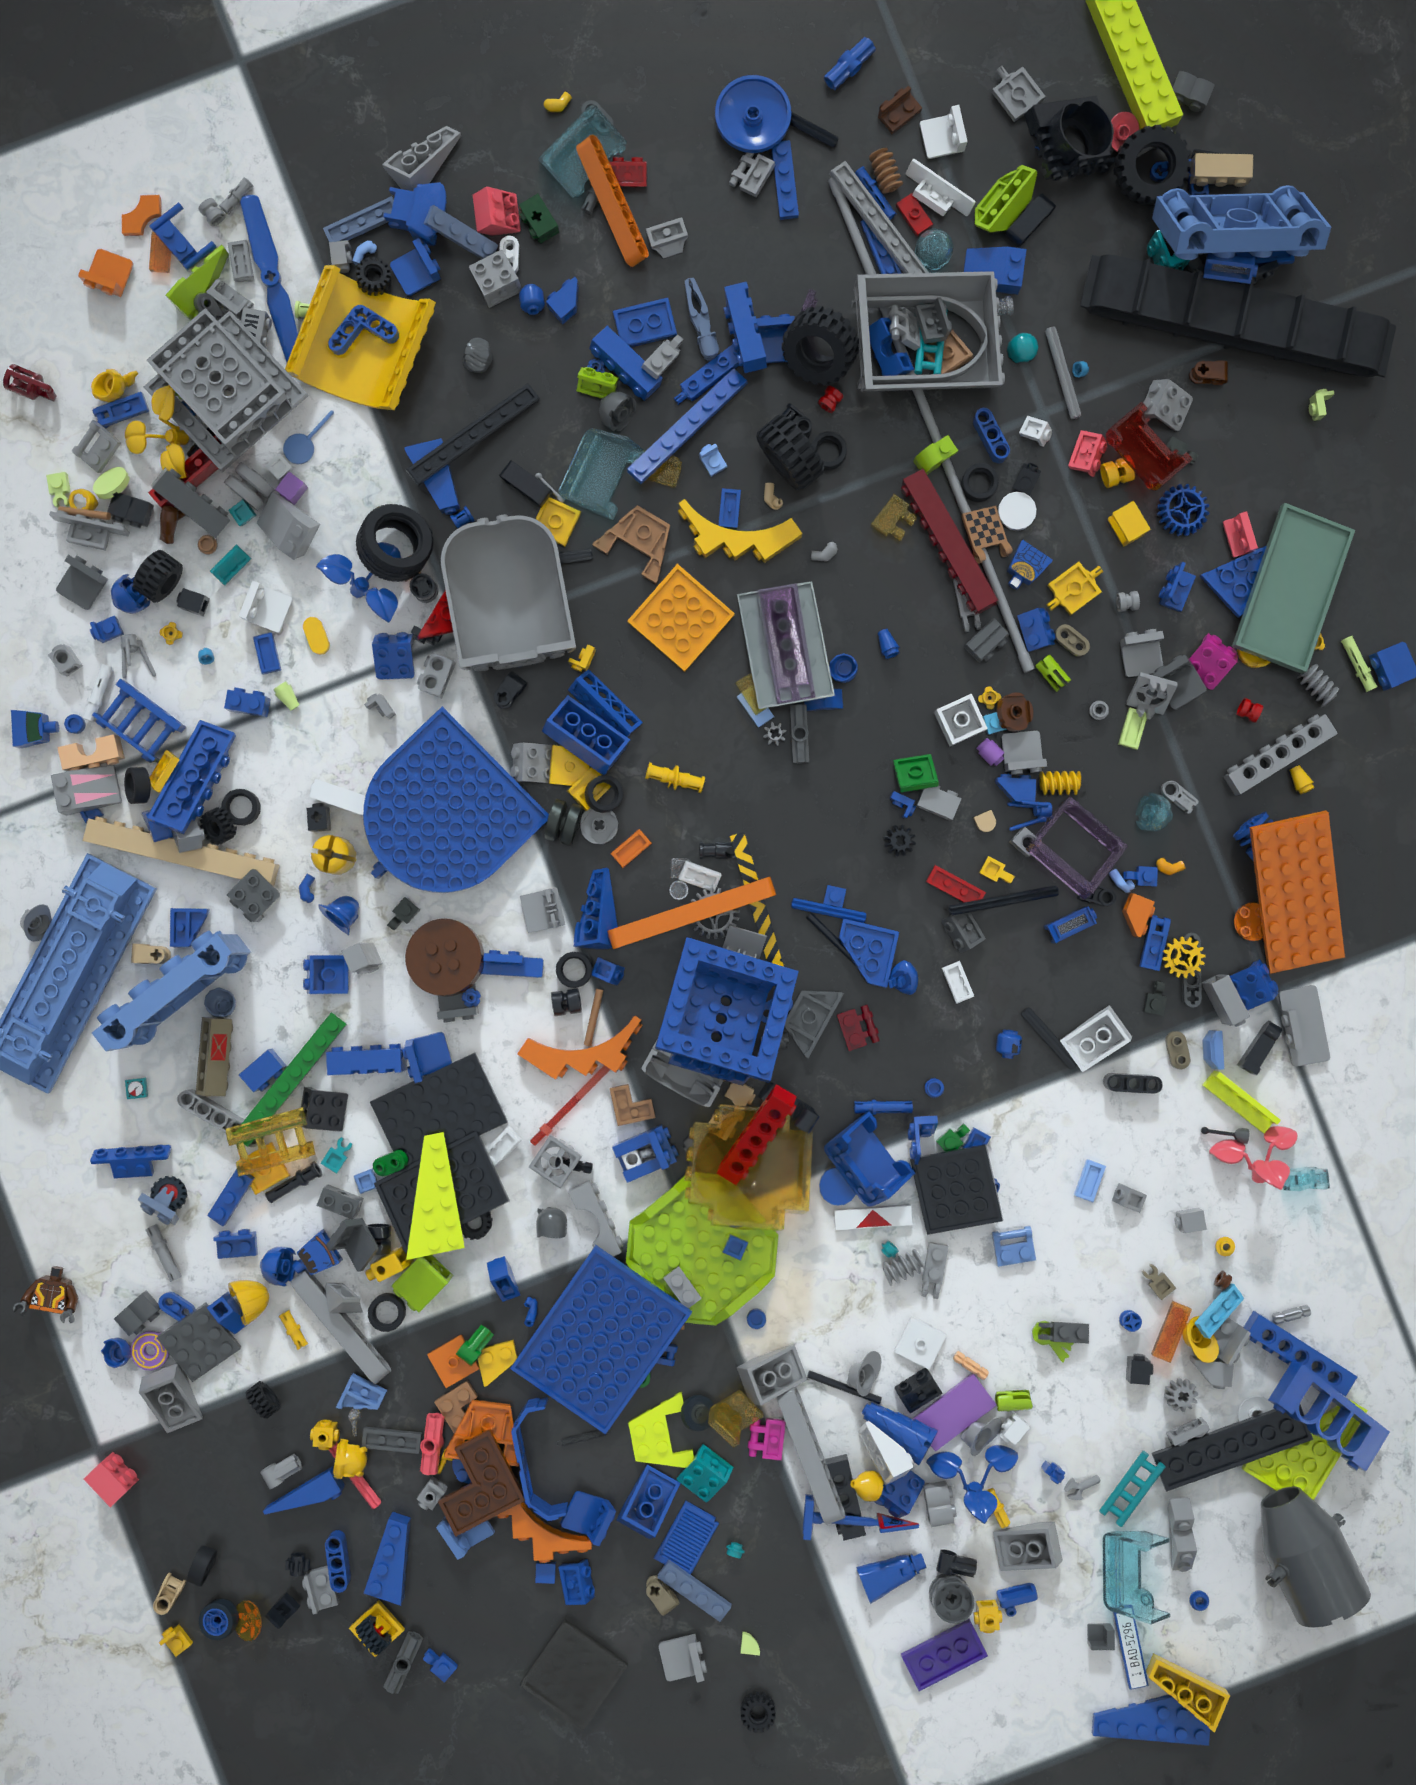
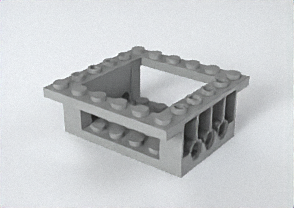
M205 308L147 359L157 375L143 387L153 396L157 389L170 385L220 440L221 445L175 396L174 412L171 418L221 472H224L308 397L306 391L231 311L227 312L217 321ZM208 360L207 366L204 368H200V366ZM214 374H221V379L218 382L211 381ZM227 388H234V393L231 396H225L224 392Z

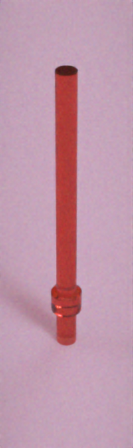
M604 1065L547 1124L544 1123L539 1128L540 1131L530 1142L536 1146L545 1136H548L553 1131L552 1128L611 1069Z

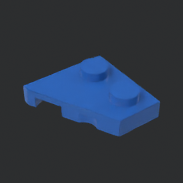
M170 908V947H191V943L197 937L210 909Z

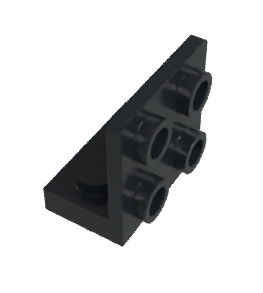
M304 1087L298 1125L306 1129L342 1131L348 1094Z

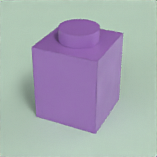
M288 472L275 490L280 496L295 505L308 487L303 481Z

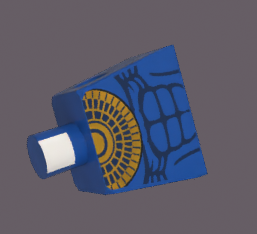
M1022 540L1007 569V572L1013 575L1008 585L1018 590L1022 582L1029 586L1053 560Z

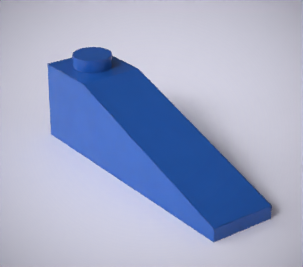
M334 1466L268 1504L263 1513L265 1515L324 1502L329 1498L334 1500L342 1494L341 1491L345 1484L342 1479L334 1477Z

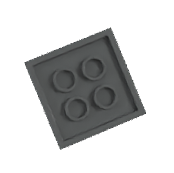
M207 1302L157 1337L192 1382L241 1349V1345L230 1331L220 1325L209 1312Z

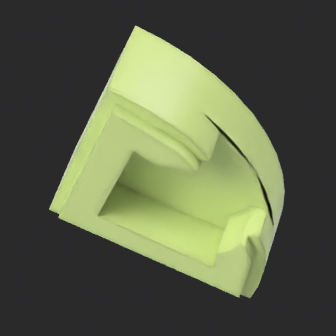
M742 1632L740 1653L760 1656V1648L755 1638L747 1632Z

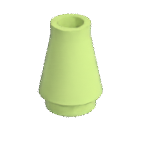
M286 681L273 689L276 693L275 696L290 711L300 705L291 684L288 685Z

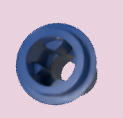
M883 629L877 633L882 655L886 659L897 656L900 653V647L889 630Z

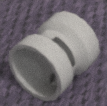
M213 198L203 201L198 210L203 216L207 217L206 220L210 226H217L225 219L226 215L222 209L217 207L218 204Z
M1131 591L1129 594L1124 592L1117 593L1116 606L1118 612H1124L1129 608L1132 611L1139 610L1140 598L1138 591Z

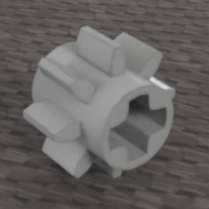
M771 722L770 729L764 728L768 733L763 738L769 739L768 745L771 742H775L776 746H778L779 740L785 741L782 734H785L787 731L781 730V723L778 726H774V723ZM775 730H777L778 735L780 737L776 736L773 739L771 737L772 734L770 733V731L774 732Z

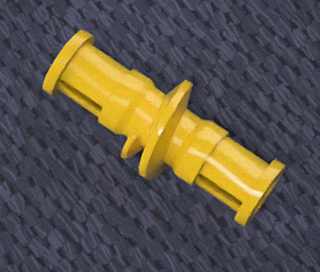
M651 762L648 764L645 779L651 778L668 783V788L673 784L675 791L678 786H681L682 788L694 789L701 793L705 781V776L697 777L689 773L679 772V766L677 765L673 770H670L666 767L652 765Z

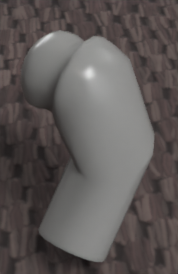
M829 542L823 551H812L811 560L829 561L837 553L836 543Z

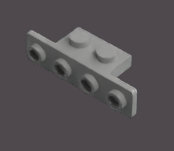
M57 510V512L50 511L49 514L55 521L70 524L66 541L72 544L106 551L110 533L129 536L130 533L123 524L117 522L108 524L102 519L95 518L90 520L80 514L71 516L61 510Z

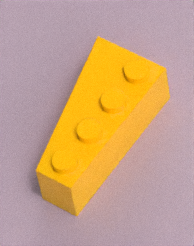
M1153 1653L1146 1669L1148 1677L1215 1733L1230 1698L1228 1691Z

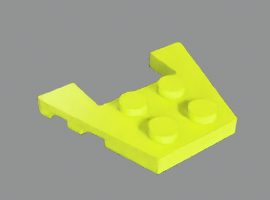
M682 1392L677 1393L674 1397L661 1402L660 1405L647 1410L628 1422L635 1460L637 1462L686 1468L693 1461V1449L673 1453L666 1419L667 1414L681 1412L684 1403Z

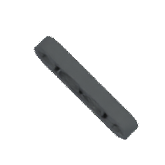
M1186 933L1183 935L1185 941L1191 936L1192 939L1199 942L1197 947H1201L1200 937L1196 933ZM1181 944L1185 950H1190L1189 945ZM1181 952V960L1186 963L1188 954ZM1181 965V970H1186L1184 966ZM1194 970L1196 983L1193 985H1189L1187 978H1184L1182 974V1001L1187 1007H1197L1201 1003V971ZM1187 988H1196V991L1192 990V995L1196 997L1193 1004L1187 1000L1188 997H1191V991H1187Z

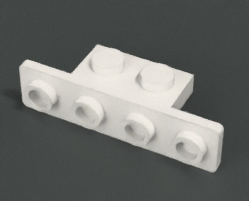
M913 159L906 175L919 184L912 196L942 216L951 207L965 216L970 214L976 203L974 199L917 160Z

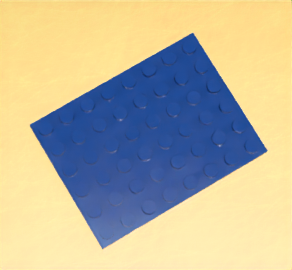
M595 1245L510 1369L606 1434L687 1321L692 1311Z

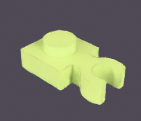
M61 472L46 475L49 494L55 495L53 498L54 506L58 508L60 500H64V505L69 506V500L65 493H70L68 474Z

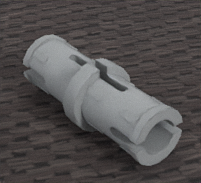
M244 177L234 189L229 191L230 194L219 207L229 215L241 198L254 186Z

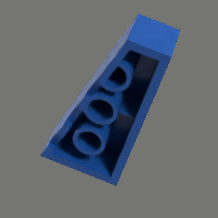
M396 1512L391 1513L364 1594L401 1606L405 1596L410 1517Z

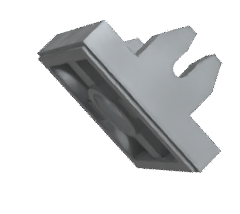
M1140 672L1126 705L1136 707L1139 717H1142L1145 712L1149 720L1155 713L1163 715L1177 688V682ZM1149 689L1151 690V692H1154L1156 690L1157 694L1151 696L1148 695L1146 692ZM1137 692L1144 694L1146 697L1144 702L1138 699ZM1157 697L1164 699L1158 704H1150L1152 699Z
M550 1134L529 1165V1168L561 1189L582 1155L576 1152L571 1145H567L565 1141L558 1140ZM551 1147L561 1148L557 1154L550 1155L546 1152ZM565 1152L568 1153L570 1158L569 1167L563 1163L562 1156ZM541 1157L548 1160L547 1169L542 1168ZM551 1157H559L561 1164L558 1167L551 1166ZM559 1168L565 1172L559 1176L552 1174L553 1170Z

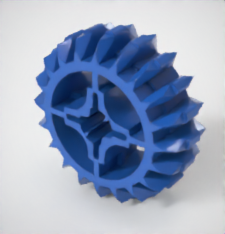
M1178 484L1177 488L1172 486L1169 489L1170 492L1165 491L1163 493L1164 497L1159 499L1162 504H1158L1157 509L1162 511H1159L1157 516L1163 517L1159 523L1165 522L1164 529L1166 530L1170 527V534H1173L1175 531H1177V536H1180L1182 532L1185 536H1188L1190 532L1194 534L1197 532V529L1200 530L1203 527L1202 523L1207 522L1205 516L1209 515V511L1205 509L1210 505L1204 504L1207 497L1201 498L1200 495L1203 492L1199 491L1196 493V486L1191 490L1189 484H1186L1184 488L1181 484ZM1177 497L1176 507L1169 509L1172 498ZM1187 498H1189L1194 504L1189 503ZM1183 507V509L1185 508V510L1188 511L1183 513V511L1181 512L1179 509ZM1197 511L1194 522L1189 524L1190 514ZM1173 517H1177L1179 522L1175 521Z

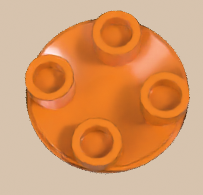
M1247 903L1241 906L1234 917V926L1237 933L1249 941H1257L1263 938L1258 903Z

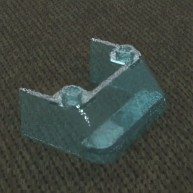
M1111 1531L1103 1536V1601L1108 1610L1151 1625L1170 1617V1613L1154 1608L1152 1594L1148 1590L1141 1588V1551L1147 1552L1154 1547L1169 1542V1538L1147 1531Z

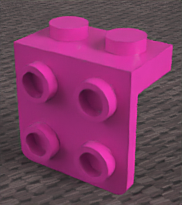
M1208 633L1203 638L1202 644L1189 659L1205 686L1213 690L1237 663L1238 655L1234 648L1226 647L1222 644V640L1219 637Z

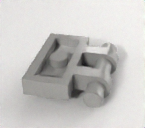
M746 152L745 155H742L738 168L732 172L729 184L735 187L741 181L739 185L740 190L757 197L774 169L775 161L760 154L754 160L752 159L754 153ZM750 167L747 174H744L745 169Z
M892 305L889 312L892 339L898 340L901 336V343L914 351L920 348V327L916 314L906 308L900 311L898 305Z

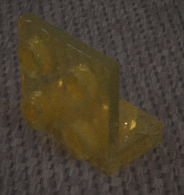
M738 1390L710 1407L708 1424L734 1448L740 1444L741 1430L763 1418L764 1413L742 1391Z

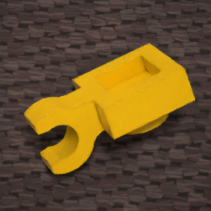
M990 856L987 857L979 874L994 882H997L998 878L1010 884L1015 877L1003 870L1005 864Z

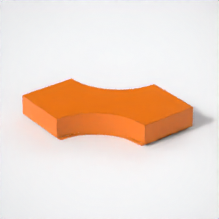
M140 195L137 207L130 213L122 214V234L124 236L143 235L144 228L148 222L154 218L161 217L160 195Z

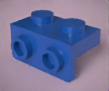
M1036 608L1017 615L1028 652L1055 645V633L1049 625L1050 616L1044 608Z

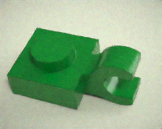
M963 1123L955 1132L949 1128L936 1142L945 1152L956 1150L963 1144L960 1138L965 1136L970 1130Z

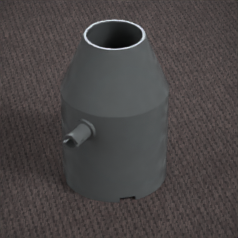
M1296 1486L1282 1488L1266 1496L1260 1504L1263 1552L1272 1572L1265 1579L1269 1580L1267 1583L1271 1587L1280 1585L1297 1622L1305 1627H1324L1332 1625V1620L1340 1617L1346 1620L1363 1609L1369 1602L1371 1593L1340 1530V1527L1346 1522L1342 1520L1344 1517L1339 1513L1331 1517L1301 1488Z

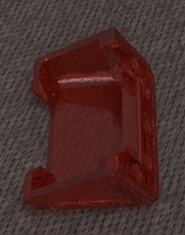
M1141 401L1106 432V441L1142 479L1145 486L1150 490L1156 491L1179 473L1193 458L1187 452L1179 455L1177 454L1179 452L1177 449L1173 452L1169 450L1147 425L1150 419L1149 417L1145 418V411L1148 408Z

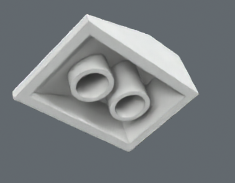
M1109 1005L1062 1038L1060 1042L1080 1070L1084 1072L1129 1043L1132 1036Z
M870 1421L865 1422L858 1433L884 1484L887 1485L905 1476L913 1468L911 1455L906 1453L903 1447Z

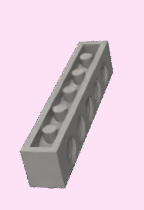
M1316 714L1308 719L1309 723L1305 726H1302V724L1296 726L1291 730L1293 733L1289 736H1286V734L1280 736L1275 740L1276 744L1273 746L1268 744L1259 750L1260 754L1254 757L1252 754L1243 760L1244 764L1239 767L1236 764L1227 770L1228 774L1223 777L1234 795L1244 793L1338 734L1327 715L1319 716ZM1309 729H1312L1314 731V738H1311L1309 736ZM1293 739L1298 741V748L1292 745ZM1277 749L1282 751V758L1277 757ZM1261 759L1266 761L1265 768L1260 766ZM1245 769L1250 771L1249 779L1243 774Z

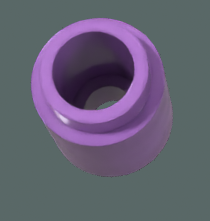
M988 738L976 748L979 751L978 754L990 766L993 764L997 766L1004 759L1002 755L1005 752L993 740L990 741Z

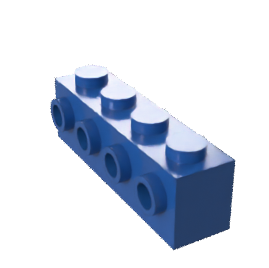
M606 326L591 340L589 347L591 353L603 361L607 369L613 371L622 383L627 384L637 397H641L645 401L660 387L663 378L659 376L656 380L641 367L645 361L611 328Z

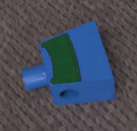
M11 710L13 747L26 748L47 743L50 741V733L59 732L58 721L49 722V717L46 714Z

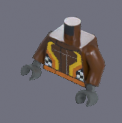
M52 1266L50 1276L45 1275L35 1280L26 1290L20 1302L14 1305V1313H16L17 1309L23 1308L20 1315L24 1316L27 1312L26 1305H29V1309L61 1314L60 1320L63 1323L69 1317L70 1324L73 1323L75 1318L72 1313L76 1310L79 1297L75 1287L72 1285V1280L62 1278L64 1268Z

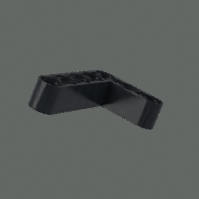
M766 1082L757 1097L765 1101L775 1084ZM796 1098L794 1103L796 1109L791 1116H787L791 1118L795 1126L809 1134L820 1116L814 1108Z

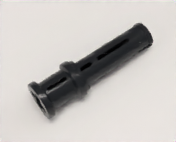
M313 1161L307 1168L298 1170L292 1178L265 1192L267 1200L273 1203L301 1185L306 1186L314 1178L322 1177L319 1165Z

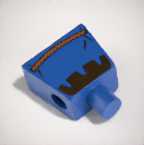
M324 1229L318 1232L297 1252L300 1259L292 1265L298 1274L307 1269L309 1274L313 1275L335 1266L343 1260L338 1250H328L326 1244L330 1238Z

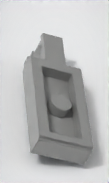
M676 335L671 342L668 339L664 341L643 363L641 368L657 380L678 357L681 351L679 347L683 338Z

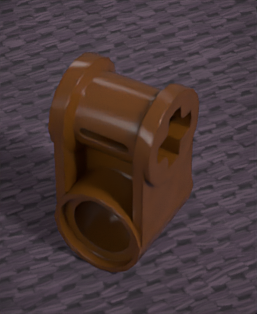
M1200 361L1191 369L1189 378L1196 384H1226L1228 382V362Z

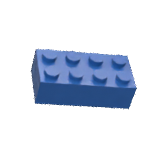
M569 695L566 696L546 720L542 730L543 733L602 775H606L625 751L630 741L629 738Z

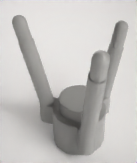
M135 634L122 636V677L126 678V659L127 665L131 666L130 653L136 652L137 648H139L152 676H156L154 668L143 648L142 640H137Z

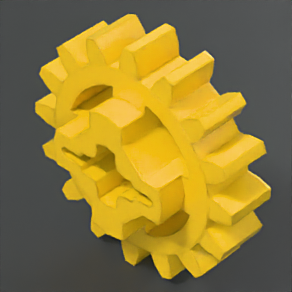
M1183 936L1180 937V941H1177L1175 938L1172 939L1174 944L1167 943L1166 945L1169 949L1163 950L1167 954L1166 957L1162 958V960L1167 961L1164 967H1170L1169 973L1172 974L1175 971L1178 978L1181 974H1183L1184 978H1187L1188 973L1191 976H1195L1194 970L1200 972L1199 964H1205L1201 961V958L1206 957V955L1200 953L1204 948L1197 947L1198 941L1191 943V937H1188L1187 941H1185ZM1181 944L1189 945L1193 949L1185 950ZM1175 948V956L1171 959V953ZM1181 952L1183 954H1188V957L1186 958V963L1185 961L1179 960V958L1181 957ZM1194 956H1197L1196 962L1193 966L1191 963ZM1175 965H1183L1186 970H1179Z

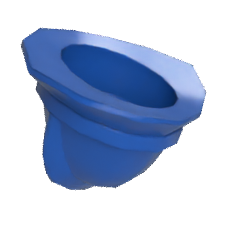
M342 896L328 905L319 904V910L349 936L350 926L358 918L359 903L357 900L350 896Z

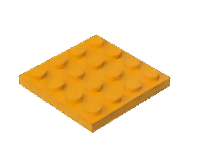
M677 564L627 622L686 672L735 616V613Z

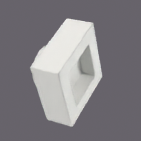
M280 453L266 465L267 469L279 482L288 472L293 470V467Z

